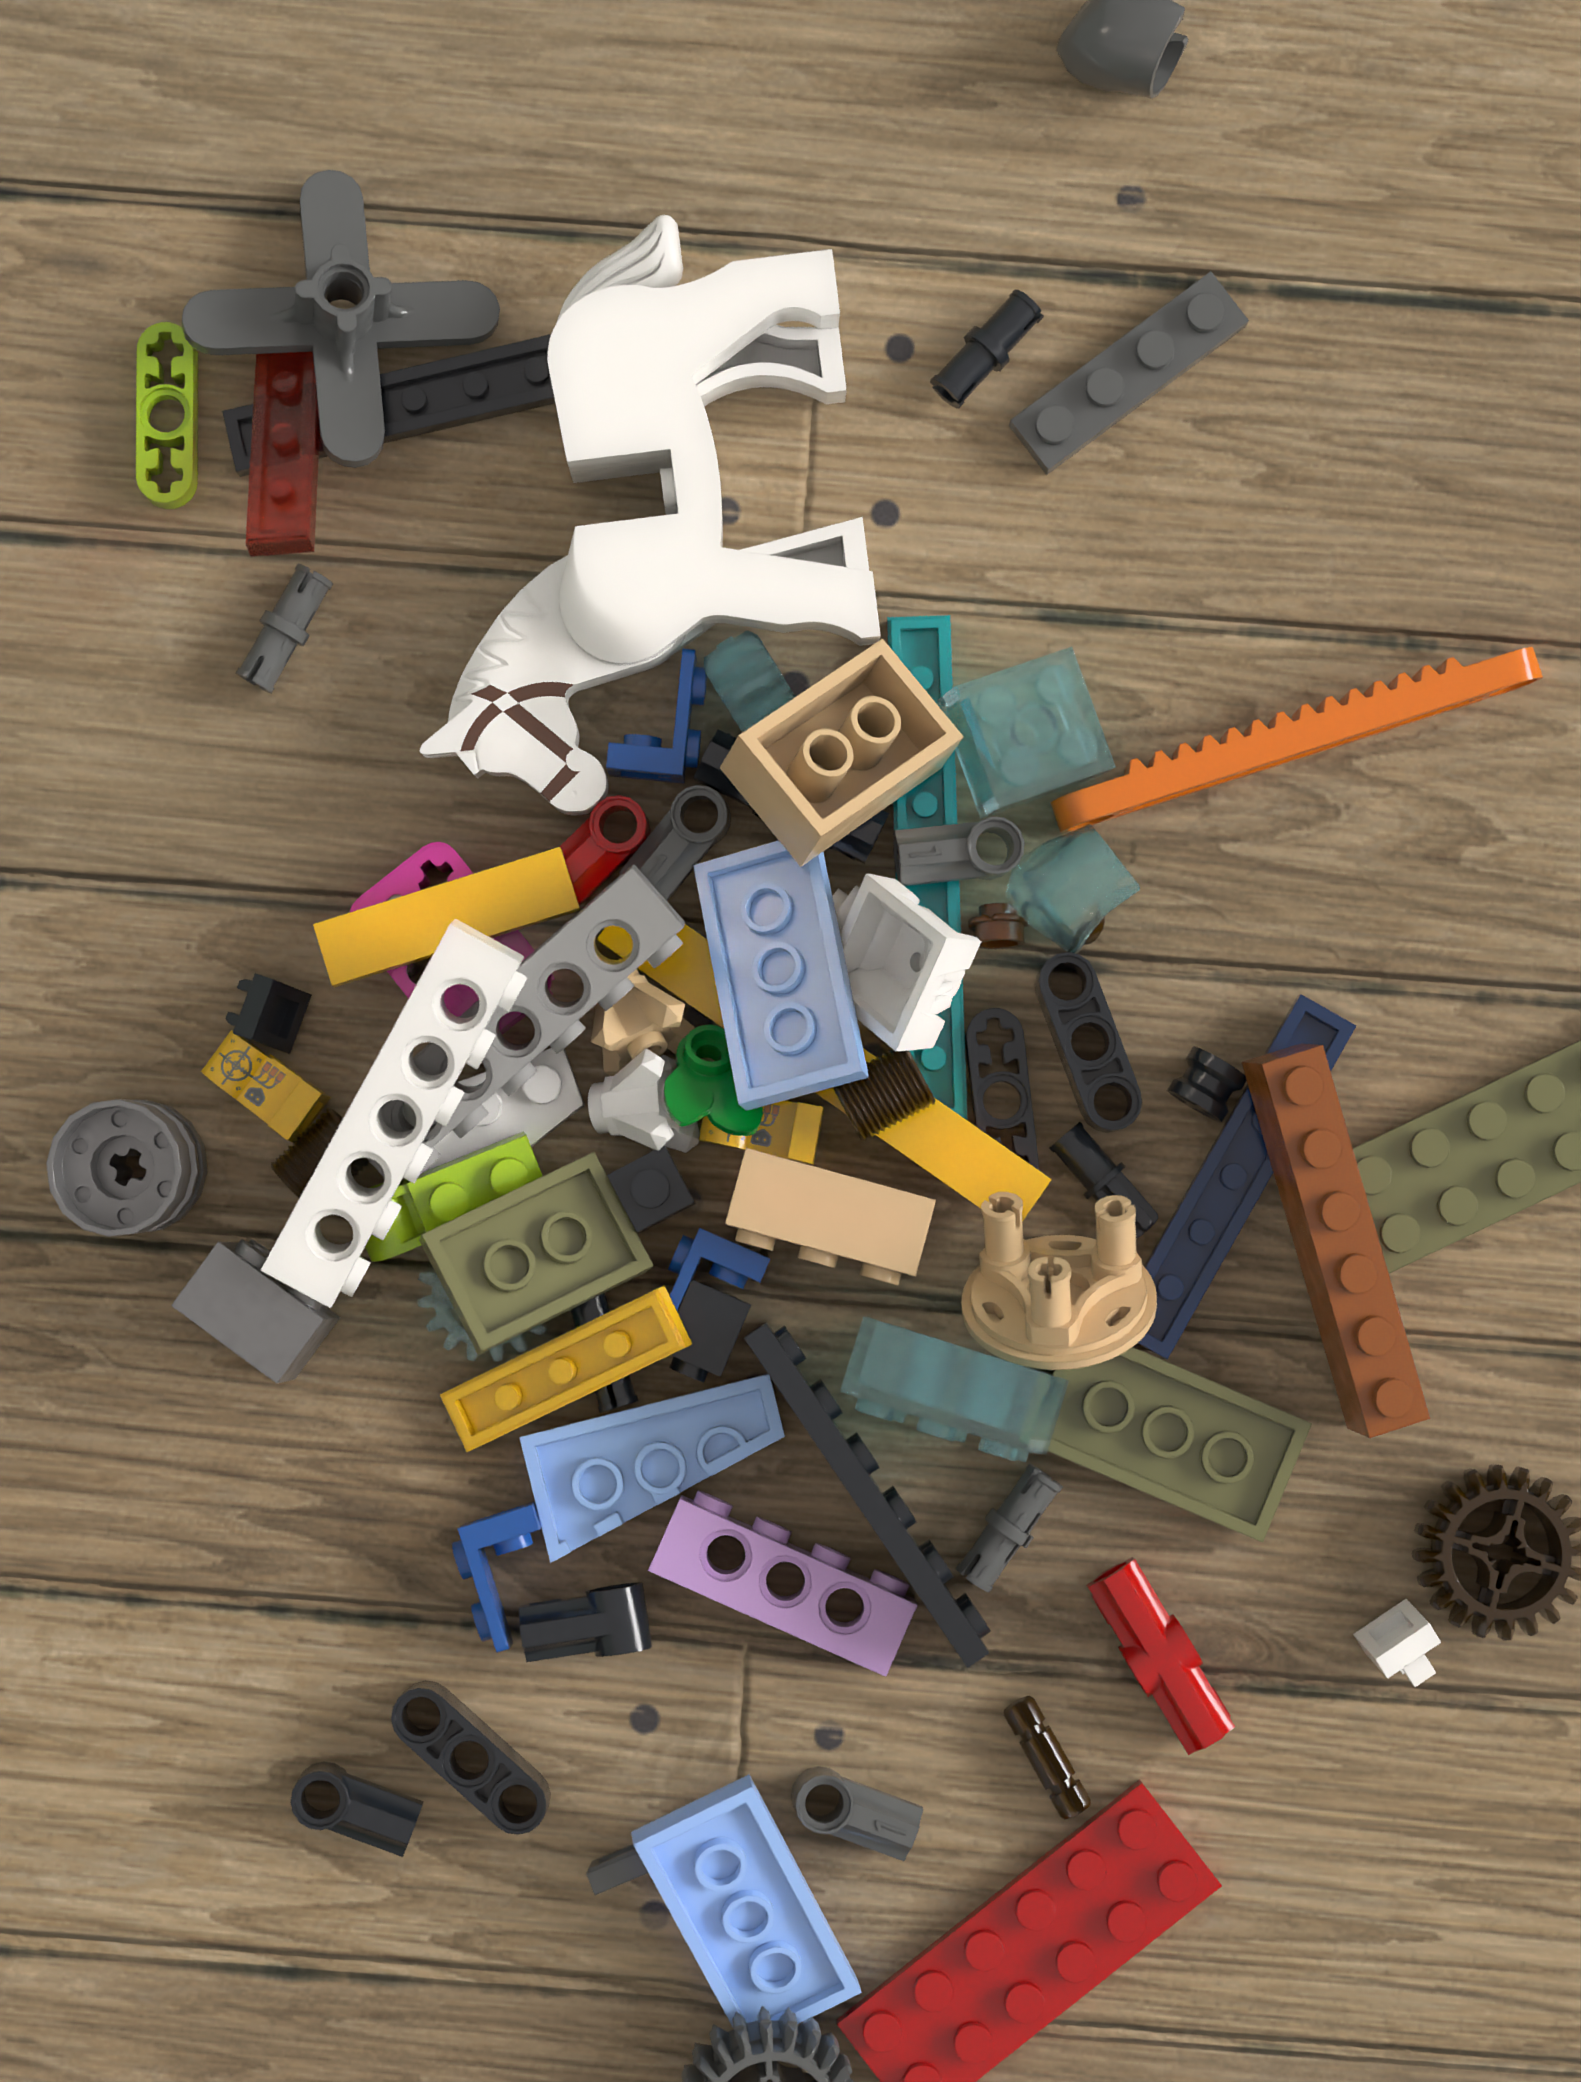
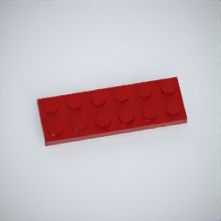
M1139 1779L836 2019L837 2026L880 2082H976L1222 1887V1885Z

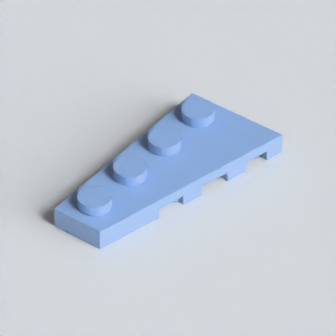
M769 1374L519 1437L550 1563L785 1437Z

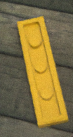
M557 847L313 924L331 985L338 987L432 957L447 928L455 918L488 937L494 938L580 911V907L562 849Z
M664 1285L440 1394V1397L466 1452H469L692 1345V1342Z

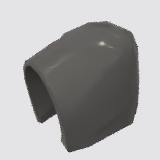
M1087 0L1060 36L1056 51L1066 70L1080 83L1105 92L1114 91L1153 99L1166 86L1188 44L1189 39L1186 35L1174 32L1183 20L1185 8L1172 0Z

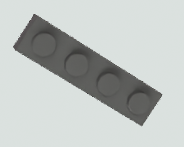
M1210 271L1012 418L1009 427L1044 473L1048 475L1243 330L1249 320Z

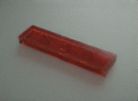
M313 352L256 354L246 546L251 557L309 553L315 550L320 430Z

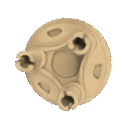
M997 1192L989 1196V1202L984 1200L981 1205V1213L984 1223L985 1248L979 1253L980 1265L972 1272L964 1286L961 1301L965 1326L979 1345L991 1354L1017 1365L1036 1369L1066 1370L1087 1367L1110 1360L1132 1348L1144 1337L1156 1315L1157 1293L1151 1275L1142 1265L1141 1258L1136 1252V1208L1134 1205H1131V1201L1128 1198L1120 1195H1111L1098 1200L1095 1204L1097 1240L1074 1235H1050L1024 1240L1022 1224L1023 1201L1014 1193Z

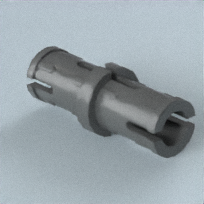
M299 563L296 565L295 572L273 611L265 610L260 619L264 627L242 666L236 671V674L253 685H259L260 689L271 694L275 683L296 646L304 647L310 635L305 630L326 593L333 586L329 579L316 571L313 573L309 572V567Z
M1030 1463L999 1509L991 1508L985 1517V1520L988 1522L987 1526L962 1562L956 1567V1570L961 1575H967V1580L988 1593L992 1590L994 1583L1019 1547H1028L1034 1538L1030 1534L1031 1530L1057 1493H1060L1063 1488L1057 1481H1052V1477Z

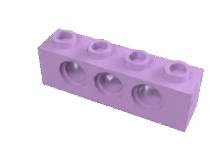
M698 1490L694 1500L681 1495L648 1571L878 1674L887 1676L917 1607L916 1600L906 1595L910 1584L877 1569H874L870 1579L847 1569L850 1557L822 1544L815 1543L812 1552L788 1543L791 1531L761 1517H756L753 1526L732 1518L729 1514L733 1506L708 1493ZM719 1536H733L744 1546L745 1558L738 1567L732 1570L719 1569L709 1559L708 1546ZM791 1562L802 1570L805 1579L803 1586L797 1593L790 1596H780L769 1588L766 1576L775 1564ZM849 1588L861 1596L863 1608L857 1618L849 1622H838L829 1616L825 1605L828 1597L835 1590Z

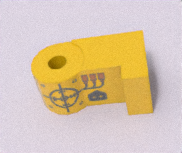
M233 1030L229 1032L201 1070L208 1079L290 1142L297 1141V1137H302V1132L307 1131V1128L311 1126V1123L314 1122L331 1098L273 1055H267L245 1038L233 1034Z
M781 1101L763 1106L760 1127L751 1136H736L725 1133L715 1127L708 1117L705 1116L702 1118L698 1140L743 1151L748 1148L814 1166L824 1109L822 1106L790 1101Z

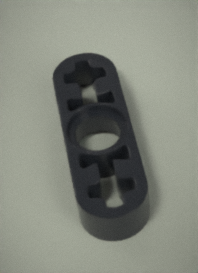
M1001 1008L986 1009L978 1013L971 1020L965 1033L974 1124L986 1133V1127L1005 1130L1022 1123L1024 1125L1025 1137L1011 1136L1013 1153L1019 1157L1025 1156L1027 1163L1038 1170L1039 1159L1023 1028L1020 1021L1011 1012ZM998 1020L1000 1030L1011 1031L1012 1041L1004 1043L1001 1048L1002 1063L1004 1065L1013 1060L1016 1061L1017 1074L999 1071L991 1073L984 1078L979 1076L978 1064L984 1066L992 1065L989 1046L984 1044L978 1045L976 1039L977 1034L986 1031L987 1021ZM994 1083H1008L1019 1094V1109L1014 1116L1008 1119L994 1118L984 1107V1093ZM1001 1137L994 1139L1001 1144Z

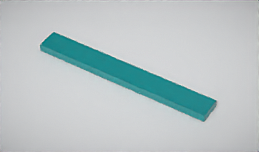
M950 615L887 617L888 646L954 724ZM955 750L939 771L893 802V830L957 824ZM959 880L905 886L919 898L918 905L928 908L954 931L961 933ZM962 978L958 991L951 998L950 1007L936 1014L945 1023L934 1047L909 1051L934 1098L968 1120Z

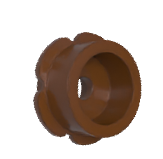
M1012 903L979 906V916L968 920V929L973 930V936L981 941L979 946L981 949H1008L1022 946L1025 944L1024 927L1030 925V919L1026 916L1017 915V905Z

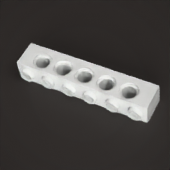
M456 918L450 923L260 1271L329 1308L332 1307L340 1291L350 1297L354 1295L371 1264L360 1257L371 1235L384 1240L402 1206L391 1199L403 1178L415 1184L433 1149L422 1142L434 1121L446 1127L465 1093L454 1086L465 1064L478 1069L496 1037V1034L485 1029L495 1009L499 1006L509 1012L528 978L517 972L525 956ZM456 984L471 987L479 997L480 1008L478 1013L468 1018L454 1016L449 1012L444 1002L446 989ZM424 1042H432L442 1047L448 1058L447 1069L437 1075H429L420 1071L413 1060L415 1046ZM391 1100H401L408 1103L416 1114L415 1127L405 1132L389 1128L382 1117L383 1104ZM362 1157L377 1161L384 1170V1183L376 1188L360 1186L351 1174L352 1161ZM328 1215H339L345 1218L352 1226L353 1240L343 1245L327 1241L321 1233L320 1220Z

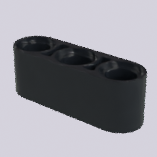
M1071 952L1057 954L1048 959L1037 974L1035 981L1037 999L1082 1117L1089 1126L1097 1131L1109 1133L1122 1130L1132 1124L1140 1114L1142 1106L1141 1091L1094 968L1087 959L1079 954ZM1058 967H1068L1075 970L1082 980V990L1079 997L1066 1001L1053 995L1048 983L1052 970ZM1078 1027H1094L1103 1036L1105 1047L1099 1059L1084 1060L1073 1051L1071 1038L1073 1032ZM1101 1086H1115L1126 1096L1127 1108L1121 1119L1110 1121L1098 1115L1094 1107V1097Z
M425 1680L414 1683L401 1694L393 1706L391 1721L395 1733L410 1749L504 1832L520 1835L531 1832L541 1823L550 1804L551 1792L548 1782L537 1769L441 1684ZM418 1697L432 1700L439 1708V1725L428 1730L419 1729L414 1726L407 1714L410 1700ZM465 1741L479 1743L487 1751L489 1758L488 1767L476 1773L465 1771L456 1762V1746ZM513 1785L528 1787L536 1796V1810L525 1816L514 1815L504 1806L503 1791Z

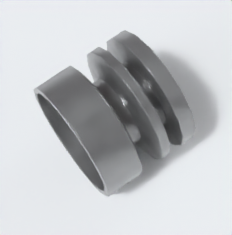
M117 1099L95 1102L72 1114L53 1137L46 1163L49 1189L62 1213L83 1230L108 1237L163 1230L184 1218L200 1198L207 1175L205 1147L193 1124L171 1106L149 1100ZM128 1156H140L139 1164L147 1169L145 1177L131 1178L133 1169L125 1164Z

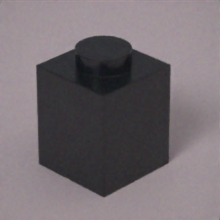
M665 1145L659 1151L654 1150L607 1175L637 1233H642L696 1204Z
M694 1279L691 1280L678 1315L692 1345L671 1354L673 1359L669 1368L703 1383L709 1372L721 1377L752 1304Z

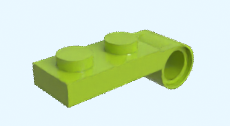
M524 1131L427 1170L418 1176L415 1184L406 1179L401 1181L391 1200L402 1207L384 1240L373 1235L368 1240L365 1248L370 1261L376 1262L389 1259L422 1246L419 1241L422 1234L543 1177ZM380 1183V1184H378V1185L372 1186V1187H370V1188L379 1187V1186H381L383 1183Z

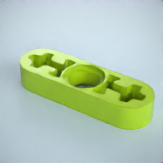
M160 322L148 327L138 340L136 353V481L145 497L152 504L162 509H176L184 506L192 499L198 485V350L194 349L185 339L182 327L171 322ZM171 339L176 348L183 352V356L173 357L171 361V377L176 384L185 382L183 389L164 384L163 366L158 358L152 356L153 352L163 350L165 340ZM152 381L160 384L150 388V383ZM163 400H175L181 403L184 408L185 414L182 424L171 432L157 431L150 422L152 409ZM151 443L162 447H177L184 444L183 451L171 448V465L177 474L183 475L182 481L172 482L170 492L163 493L159 485L151 481L152 475H160L163 472V454L159 448L150 450Z

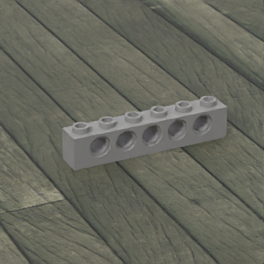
M635 864L631 865L521 962L517 972L528 978L509 1012H521L527 1015L534 1024L535 1035L529 1042L524 1044L508 1042L500 1032L499 1021L503 1015L509 1012L497 1006L485 1028L496 1034L482 1060L486 1069V1079L477 1086H464L457 1081L455 1082L454 1086L465 1093L446 1127L436 1122L429 1129L422 1143L432 1148L433 1151L421 1173L440 1157V1153L434 1146L453 1130L459 1138H462L489 1114L482 1104L501 1088L510 1096L537 1072V1069L530 1062L544 1049L550 1046L556 1053H559L586 1029L579 1019L592 1007L599 1003L607 1011L635 986L628 976L647 960L653 968H656L683 944L676 934L684 928L685 921ZM607 926L622 927L630 934L633 941V949L622 959H608L597 949V933ZM558 969H570L581 977L584 992L578 999L572 1002L559 1001L549 992L547 985L548 976ZM480 1001L475 1002L460 1018H468L477 1014L480 1008ZM432 1042L413 1057L417 1068L425 1074L437 1075L444 1072L448 1067L446 1052L442 1047ZM391 1100L383 1104L382 1117L386 1125L392 1130L405 1132L414 1128L404 1117V1101ZM367 1158L385 1178L382 1166L374 1159Z

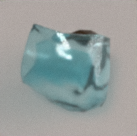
M1089 823L1065 835L1050 838L1033 850L1026 852L1019 864L1011 871L1005 895L1009 905L1033 928L1067 952L1076 954L1083 945L1091 944L1099 937L1104 929V917L1106 914L1138 892L1140 886L1100 834Z

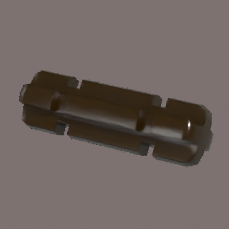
M1026 1696L1011 1703L1004 1709V1716L1015 1736L1020 1734L1022 1737L1019 1743L1045 1790L1050 1789L1052 1791L1049 1797L1060 1817L1066 1820L1084 1812L1091 1805V1799L1080 1780H1074L1072 1777L1075 1771L1050 1726L1043 1725L1042 1721L1045 1720V1717L1035 1699L1031 1696Z

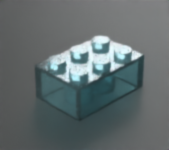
M863 1316L840 1392L858 1397L855 1406L857 1411L902 1423L905 1422L908 1413L920 1417L916 1430L950 1441L956 1440L964 1443L967 1434L970 1433L981 1437L978 1450L1012 1461L1026 1462L1029 1452L1047 1454L1069 1380Z

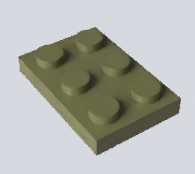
M595 1152L426 1232L419 1239L478 1355L649 1271L654 1266Z

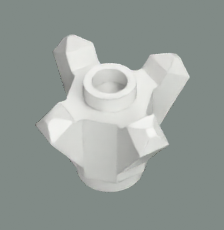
M645 1049L614 1076L605 1077L604 1082L592 1084L588 1093V1111L596 1132L599 1134L610 1133L612 1136H625L657 1151L665 1145L666 1147L686 1153L697 1145L700 1134L697 1122L684 1127L679 1126L671 1119L666 1109L663 1097L664 1083L666 1078L677 1068L676 1061L665 1055L659 1057L650 1050Z

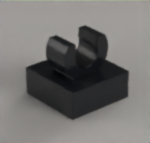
M256 973L252 980H240L237 988L247 992L240 1015L228 1012L225 1018L230 1025L235 1026L233 1034L290 1054L312 995Z

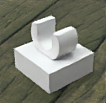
M1407 1599L1353 1634L1365 1654L1387 1679L1400 1671L1402 1674L1405 1673L1411 1684L1416 1687L1436 1673L1425 1653L1440 1644L1441 1641L1430 1623Z

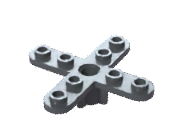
M325 170L309 177L301 188L300 217L306 280L299 281L296 287L222 289L200 292L189 299L183 309L182 329L185 339L194 349L209 355L313 352L320 440L323 450L337 464L344 467L357 468L374 461L383 449L385 427L377 349L458 346L481 343L491 337L496 330L500 306L494 293L485 285L475 281L391 283L385 277H373L369 266L364 202L360 186L352 177L341 171ZM337 300H346L356 306L341 309L334 307L330 303Z

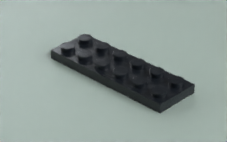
M765 1322L746 1335L744 1339L966 1667L969 1668L989 1654V1651L982 1638L991 1632L987 1623L966 1593L955 1600L944 1583L954 1576L930 1539L919 1546L908 1531V1528L917 1522L894 1486H891L884 1492L881 1491L871 1476V1473L880 1467L859 1434L856 1432L849 1438H845L834 1421L835 1418L843 1414L842 1409L823 1381L819 1379L812 1385L807 1382L797 1367L799 1363L806 1359V1356L785 1325L774 1332L770 1325Z

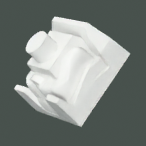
M866 873L840 932L857 1019L896 1052L933 1048L945 1023L936 1014L950 1007L951 998L958 991L961 979L965 975V969L970 968L981 941L977 937L957 933L928 908L918 905L919 898L896 879Z

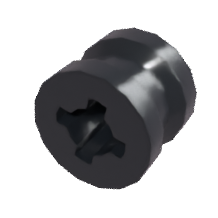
M1193 1046L1186 1057L1188 1063L1187 1070L1182 1077L1173 1079L1167 1091L1195 1111L1221 1123L1228 1113L1226 1102L1232 1092L1243 1088L1247 1081L1246 1076L1219 1057Z

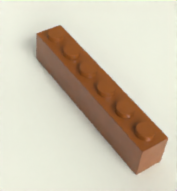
M1301 1043L1243 1061L1242 1066L1347 1429L1368 1438H1373L1430 1419L1323 1045Z

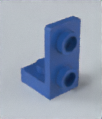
M682 649L673 747L662 748L661 738L641 734L624 735L623 744L609 742L606 769L610 777L684 784L686 767L698 768L701 730L690 729L692 704L704 706L708 668L696 666L697 657L695 649Z
M699 1228L695 1239L685 1235L682 1236L668 1270L679 1276L670 1294V1298L678 1313L702 1257L713 1262L708 1274L744 1289L748 1278L758 1282L762 1281L771 1259Z
M535 1501L465 1523L458 1528L461 1540L452 1542L453 1554L459 1573L463 1580L473 1577L480 1602L471 1604L478 1634L482 1642L492 1639L497 1653L510 1649L513 1645V1638L484 1547L493 1545L498 1556L534 1544L530 1533L542 1528Z

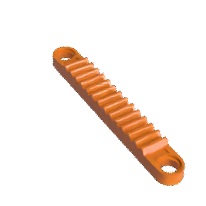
M1533 647L1515 650L1465 667L1454 657L1446 659L1436 671L1430 665L1423 666L1412 676V679L1405 672L1398 674L1388 684V687L1381 680L1376 681L1364 692V695L1357 688L1351 689L1340 700V703L1333 696L1326 697L1316 707V711L1308 703L1301 705L1292 715V720L1283 711L1279 712L1268 723V728L1259 719L1254 720L1246 728L1244 736L1235 727L1229 728L1221 737L1220 744L1211 735L1204 736L1197 745L1196 752L1186 742L1182 743L1174 751L1172 760L1162 750L1157 751L1149 760L1148 768L1138 758L1132 759L1125 768L1124 776L1069 793L1050 803L1060 833L1079 830L1522 688L1543 678Z

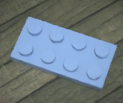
M778 840L693 865L738 1105L748 1111L869 1078L824 852L800 867Z
M750 1774L631 1832L636 1851L732 2027V2019L736 2011L745 2018L746 2023L758 2021L757 2014L761 2006L769 2011L771 2020L778 2021L789 2007L795 2013L797 2024L862 1993L853 1969Z

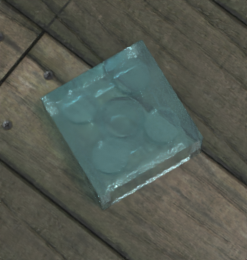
M1072 647L957 685L938 699L941 710L964 736L955 750L980 819L1094 780L1116 768Z

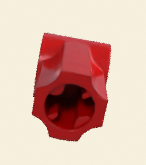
M615 795L606 797L597 803L591 812V816L559 846L562 849L579 906L629 857H632L650 835L649 819L640 805L629 797ZM614 812H630L637 820V829L633 837L624 843L618 844L608 841L604 837L603 832L606 819Z

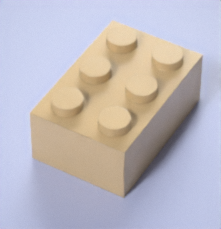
M882 638L741 733L734 742L720 769L799 866L802 867L939 771L964 736Z
M746 1148L725 1224L738 1228L735 1237L737 1242L773 1251L775 1241L778 1239L801 1246L798 1254L799 1259L836 1268L837 1260L840 1256L861 1262L862 1267L859 1274L861 1276L899 1285L901 1274L916 1276L936 1200Z

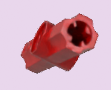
M1132 1557L1116 1564L1086 1585L1107 1624L1111 1626L1122 1644L1118 1649L1147 1697L1153 1696L1188 1755L1209 1747L1222 1739L1235 1727L1230 1718L1231 1715L1200 1668L1203 1662L1174 1614L1168 1615L1135 1558Z

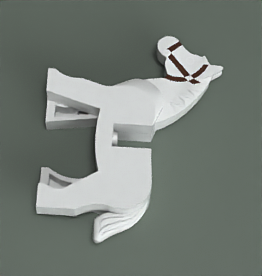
M660 215L634 240L594 265L575 285L566 298L552 331L547 357L566 460L573 483L660 472L666 515L575 526L568 555L548 566L516 594L498 615L475 649L458 682L449 710L448 723L427 739L420 747L419 751L424 757L459 756L477 779L485 773L493 776L515 777L531 786L558 811L567 815L589 814L597 803L607 797L609 784L600 762L591 754L578 748L579 730L568 703L569 698L574 693L654 668L665 662L716 623H727L782 633L821 630L843 636L859 646L875 644L880 640L873 571H869L863 517L741 550L722 547L723 520L720 475L715 444L704 408L709 403L730 393L758 387H773L795 391L824 404L845 402L846 382L839 335L840 309L832 249L732 261L703 278L676 286L683 272L678 224L671 216ZM787 321H801L815 327H784L776 324Z

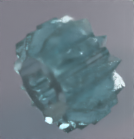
M746 630L735 638L733 636L716 645V650L704 657L706 675L742 733L796 697L762 640L753 632Z

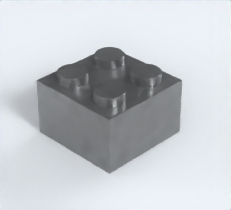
M243 1239L240 1242H218L171 1306L275 1383L296 1379L340 1317L322 1303L260 1271L271 1252L252 1239L249 1243Z

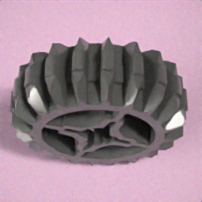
M761 2006L757 2014L758 2021L746 2023L745 2018L736 2011L732 2019L734 2029L729 2032L713 2024L712 2030L709 2033L711 2045L695 2043L692 2051L694 2064L684 2065L681 2074L682 2082H767L769 2079L771 2082H854L853 2079H850L852 2069L849 2058L844 2052H840L838 2040L832 2032L821 2035L819 2023L813 2017L798 2025L796 2015L789 2007L778 2021L771 2020L769 2011ZM778 2061L788 2062L799 2066V2068L785 2067ZM802 2068L809 2073H803Z

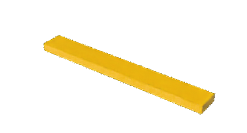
M684 924V928L676 934L683 944L656 968H653L646 960L637 969L724 1029L708 941L698 932ZM619 926L605 927L597 938V941L621 958L626 957L633 949V941L630 934ZM863 1048L866 1062L870 1063L871 1059L876 1060L877 1057ZM833 1087L814 1092L846 1114ZM936 1098L935 1105L930 1104L929 1108H925V1110L920 1109L919 1113L914 1112V1115H909L908 1119L903 1118L902 1122L897 1121V1124H892L891 1128L886 1127L885 1132L880 1130L879 1135L874 1133L878 1138L980 1209L984 1200L989 1202V1196L994 1193L1010 1192L1016 1194L1023 1201L1022 1222L1052 1181L1048 1176Z

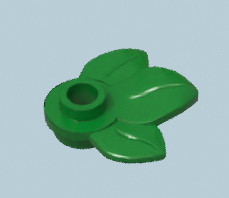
M702 1025L694 1028L680 1041L676 1053L677 1068L666 1078L664 1083L663 1097L671 1119L679 1126L684 1127L707 1116L715 1127L725 1133L736 1136H751L755 1134L761 1124L763 1106L746 1111L738 1105L724 1029L715 1025ZM700 1058H711L715 1061H705Z

